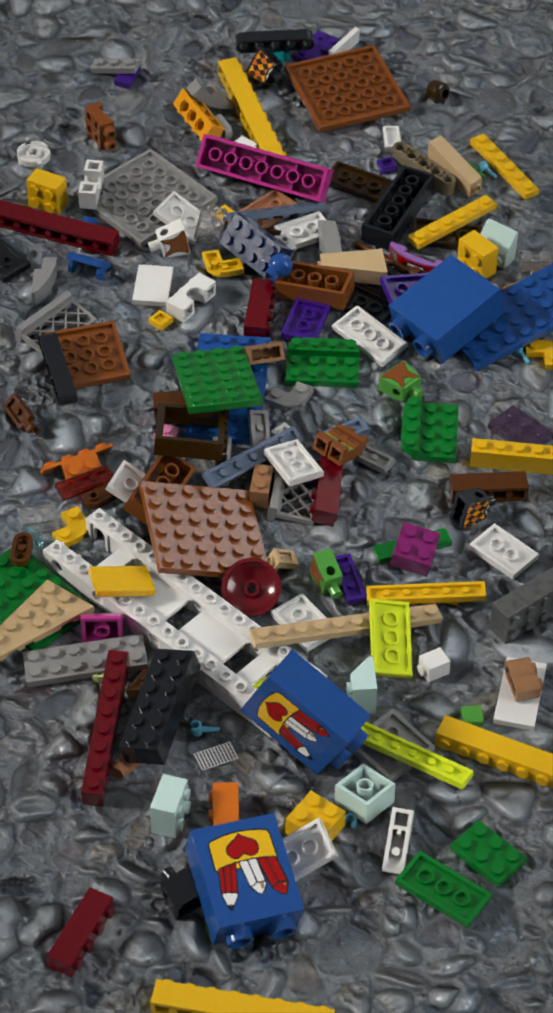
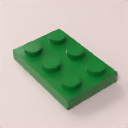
M480 820L450 844V851L497 888L527 862L526 856Z

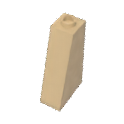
M440 135L428 143V158L456 177L455 188L469 198L481 191L482 177L443 136Z
M382 249L320 254V261H317V265L354 271V282L381 285V276H388Z

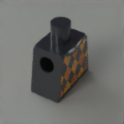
M258 47L246 70L247 75L264 84H273L274 82L280 84L284 80V76L280 73L283 63L268 47Z
M481 488L458 491L449 519L462 531L483 521L487 516L489 507L495 505V498L493 495H487Z

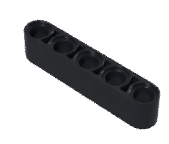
M309 29L252 31L238 33L235 36V43L239 53H256L258 47H268L272 52L305 51L314 47V38L312 31Z
M57 333L38 336L40 350L59 407L78 403L76 389Z

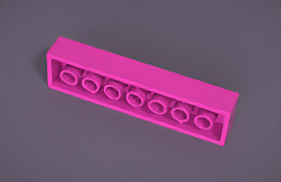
M211 134L203 135L196 162V167L318 202L326 201L334 171L331 168Z

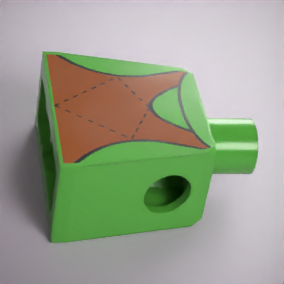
M404 360L379 377V390L400 402L406 401L411 396L419 398L424 394V391L421 390L420 375Z
M329 548L313 553L310 575L322 595L330 594L332 599L341 597L343 594L341 591L343 575L332 549Z

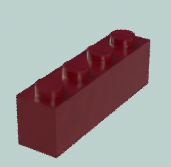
M252 279L244 322V336L266 337V334H270V323L268 322H272L273 312L270 310H274L275 299L273 298H276V287H274V282L270 279Z
M321 455L320 459L316 460V462L324 471V476L312 481V485H315V488L312 489L310 499L314 501L310 504L309 513L312 514L311 521L334 526L338 515L343 465L339 466L329 460L327 456Z
M89 887L47 954L48 968L71 978L76 970L79 971L84 961L83 958L92 951L94 940L103 933L107 919H111L115 912L112 896Z

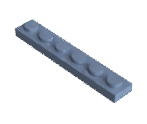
M315 201L225 213V220L231 221L235 213L248 216L257 222L259 218H263V220H272L275 216L288 218L290 214L303 216L305 212L312 214L327 209L325 202Z
M292 426L205 471L202 477L209 487L219 488L253 470L255 464L263 465L269 460L264 455L265 448L298 439L302 444L304 440L295 426Z

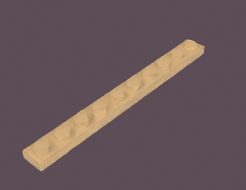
M436 604L410 607L411 628L442 623L443 617ZM369 613L252 628L249 629L248 635L254 649L368 634L370 633Z

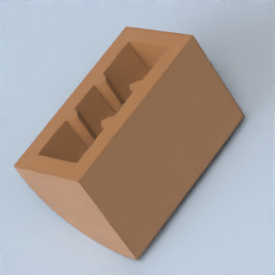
M282 341L244 346L250 365L285 360Z

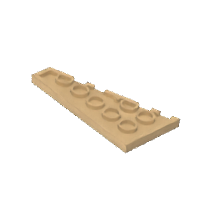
M46 580L0 625V661L6 659L8 654L16 650L21 651L25 649V645L31 642L36 643L59 631L63 625L70 621L74 623L79 620L82 613L94 612V606L53 582Z

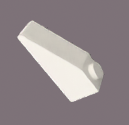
M392 807L382 872L400 874L404 870L412 833L414 810Z

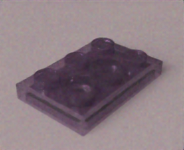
M514 405L488 423L489 430L509 442L546 445L553 439V432Z

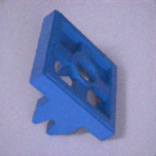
M68 252L67 259H70L68 263V271L75 272L78 263L81 262L96 266V279L103 280L106 270L111 267V262L79 253Z

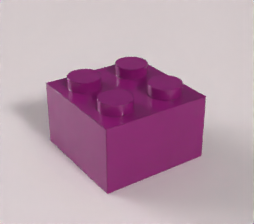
M403 522L390 565L427 577L441 533Z

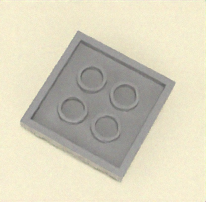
M394 709L372 723V725L435 752V746ZM364 744L355 752L370 768L392 782L413 768Z

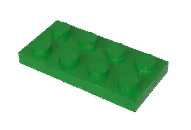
M422 851L415 855L395 879V885L467 929L492 899V893Z

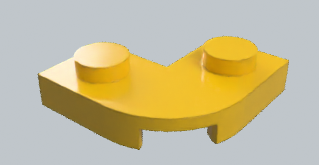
M218 249L202 252L205 268L211 275L223 278L244 274V268L239 258L222 260Z
M536 340L524 346L527 358L544 357L545 370H553L552 341Z
M76 506L61 512V519L66 527L52 532L54 541H63L67 547L83 541L84 535L87 533L86 517L79 507Z

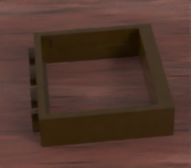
M158 403L153 455L222 461L223 453H227L228 417L225 416V410L189 414L185 405ZM164 422L218 427V441L163 436Z

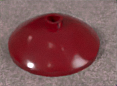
M245 558L235 562L226 571L222 580L224 600L247 617L261 616L270 611L278 602L281 594V581L277 571L268 562L258 558ZM255 587L256 591L254 593H250L249 588Z

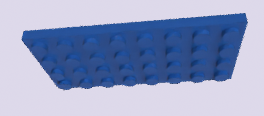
M553 264L501 290L505 313L460 349V352L476 371L553 332Z
M199 333L197 350L207 351L215 348L226 349L233 346L269 343L271 338ZM269 362L250 365L263 398V406L229 410L227 434L228 437H232V444L251 445L248 412L249 410H263ZM186 424L185 438L213 441V437H218V427Z

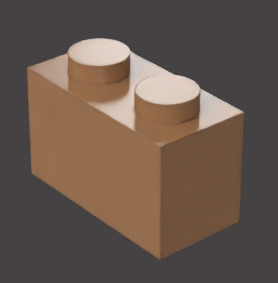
M254 465L250 486V501L254 508L268 509L274 466Z

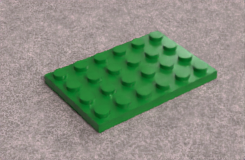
M233 346L226 349L215 348L207 351L197 350L189 353L179 352L172 354V362L189 414L263 406V398L244 347Z
M11 548L0 555V625L46 580L53 582L89 603L32 554L30 562L23 567H17L11 563ZM81 616L74 623L70 621L63 625L59 631L36 643L31 642L25 645V647L29 651L46 648L81 623Z

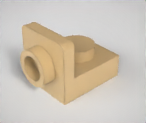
M273 548L270 555L266 558V562L272 565L276 571L279 568L296 570L299 566L293 550Z

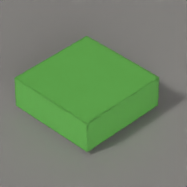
M481 705L462 706L460 708L462 721L475 726L484 725Z

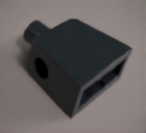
M167 867L162 871L161 875L165 880L161 882V893L176 921L201 906L191 870L184 868L176 873L172 867Z

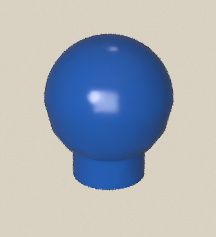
M283 253L273 255L265 274L273 282L279 277H286L293 268L291 258Z

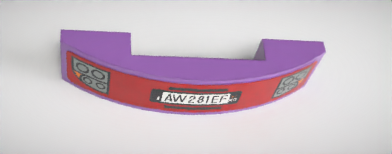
M392 241L390 243L389 257L410 268L417 267L423 270L424 273H429L442 262L439 259L435 263L407 253V247Z

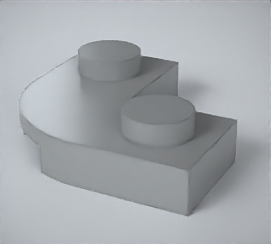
M298 381L290 393L272 387L265 397V404L288 411V408L297 406L302 408L314 393V387Z

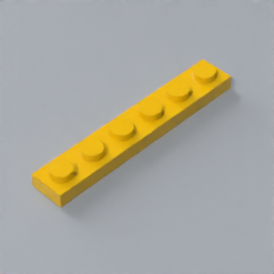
M484 133L470 138V144L524 200L539 195V188Z
M484 195L408 235L407 241L419 250L497 209V203L487 195Z
M485 581L366 586L367 606H369L371 598L409 602V604L486 601Z

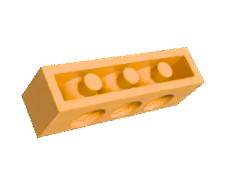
M182 88L173 103L177 112L184 117V121L192 127V131L200 137L199 140L201 142L204 134L220 137L225 130L222 124L204 103L195 99L187 89Z

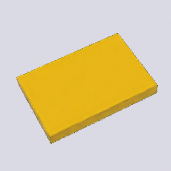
M89 566L88 573L97 597L155 596L156 589L147 566Z

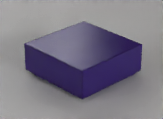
M393 157L377 160V166L383 175L398 171V165Z

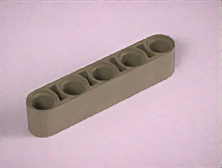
M401 141L394 143L393 158L399 166L406 165L434 174V190L444 196L454 194L456 177L407 143Z

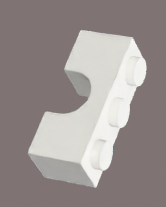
M86 160L84 181H81L78 191L79 208H97L104 180V161Z
M198 273L181 287L178 292L168 298L166 301L167 314L182 323L186 322L194 314L195 300L206 304L216 295V281Z

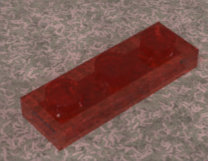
M104 465L55 483V489L61 499L65 501L110 482L114 475L109 467Z

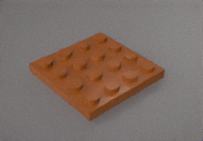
M114 320L44 333V335L57 333L75 389L131 379V373Z

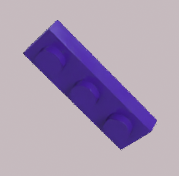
M351 555L335 556L343 575L341 590L347 605L367 602L366 593Z

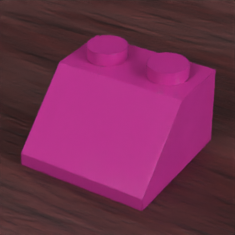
M82 613V643L123 637V613Z

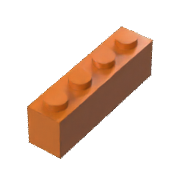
M238 782L213 783V791H209V804H213V809H209V822H213V826L239 820Z

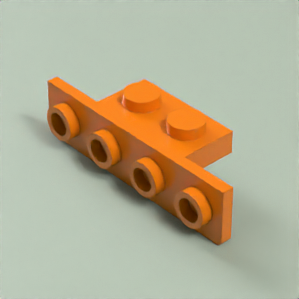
M104 442L96 445L95 449L90 451L88 448L78 452V455L73 457L66 455L61 458V461L55 463L54 461H49L43 464L44 467H42L40 473L43 475L61 468L67 483L96 474L103 470L97 455L109 452L113 445L112 443L106 445Z

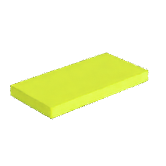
M371 598L369 601L370 641L375 676L411 679L413 677L410 604L403 601Z

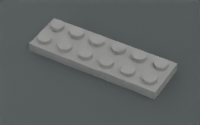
M143 634L24 651L23 660L27 688L93 678V674L101 675L104 673L108 650L129 652V672L143 670L148 667Z

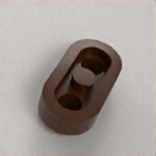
M109 482L90 490L84 495V504L88 509H98L117 499L116 496L105 490Z
M18 533L13 539L10 558L14 566L23 567L30 562L33 537L29 533Z

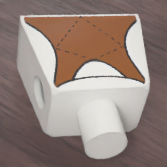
M181 218L156 229L157 240L148 242L150 251L161 250L164 258L191 253Z

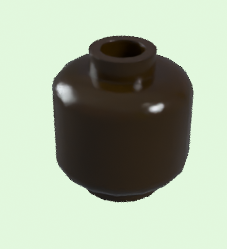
M432 80L426 88V95L430 100L442 103L450 96L449 85L439 80Z

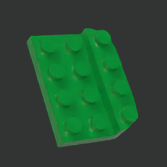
M292 338L287 348L285 385L295 386L298 381L309 386L358 388L360 350L356 345V341L353 339Z
M409 397L403 407L401 451L410 455L411 460L456 463L459 405L422 403V397Z

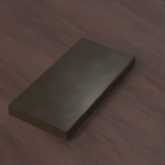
M337 161L331 168L334 171L329 187L377 203L393 180Z
M414 217L411 234L436 220ZM466 224L427 246L458 250L459 238L473 230L481 234L482 226Z

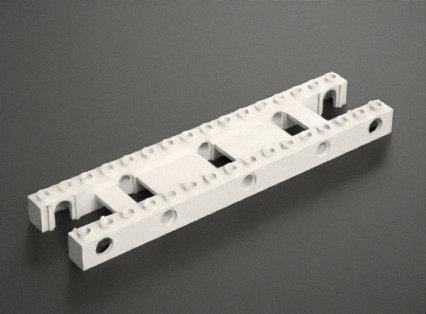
M100 508L85 518L86 534L89 535L90 539L93 538L95 540L97 538V530L99 529L105 538L106 551H110L113 554L97 566H147L156 589L155 596L97 597L88 573L89 566L92 565L85 561L80 554L77 555L65 546L63 541L60 542L59 540H55L43 549V559L46 567L106 613H123V626L135 635L143 634L144 642L153 649L194 651L201 665L196 681L272 738L240 709L257 690L253 685L270 671H273L292 650L287 645L254 649L248 635L249 629L261 626L193 576L158 573L153 547ZM55 561L58 562L62 570L56 566ZM183 607L198 614L179 630L166 622L167 619ZM241 649L247 654L250 653L256 657L237 674L224 665L226 661ZM312 665V666H313L314 668H316L320 673H322L326 678L328 677L325 673H323V672H322L321 670H319L317 667H315L314 665Z

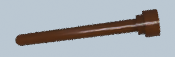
M358 240L354 241V246L360 250L373 249ZM384 254L385 263L406 274L424 273L423 270L417 267L410 268Z

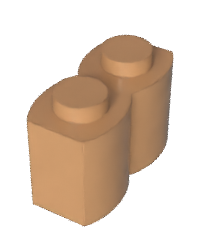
M529 657L505 661L504 671L515 701L539 698L543 690V682L536 675L537 667L535 662L532 663Z

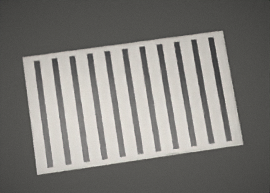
M231 742L194 753L202 771L239 759Z

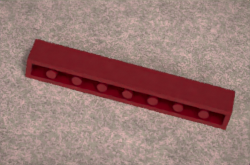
M0 200L1 228L111 257L120 244L119 230Z
M108 650L81 789L83 805L104 807L130 667L129 652Z

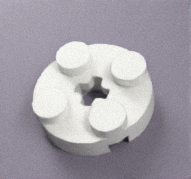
M30 141L31 144L25 145L24 143L20 145L17 149L19 165L41 169L50 160V149H48L45 143Z

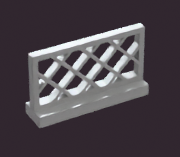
M67 290L16 327V339L20 342L24 340L42 355L38 340H32L29 338L30 335L40 336L47 332H53L54 326H64V329H67V326L80 327L97 323V318L73 300L72 294ZM73 306L77 312H67V309ZM62 316L64 321H54V318ZM67 317H77V322H67ZM79 317L87 318L90 321L79 322ZM44 325L52 326V331L41 330V327Z
M275 469L266 520L274 522L276 517L313 525L314 521H311L312 514L309 513L311 503L306 505L302 500L306 497L310 499L312 490L309 491L304 485L308 483L312 485L313 480L289 487ZM300 488L304 493L298 496L294 491L295 489ZM290 493L293 498L287 500L283 495ZM298 502L301 508L295 509L291 504ZM286 506L291 511L290 513L280 512ZM306 511L310 518L302 517L300 513Z

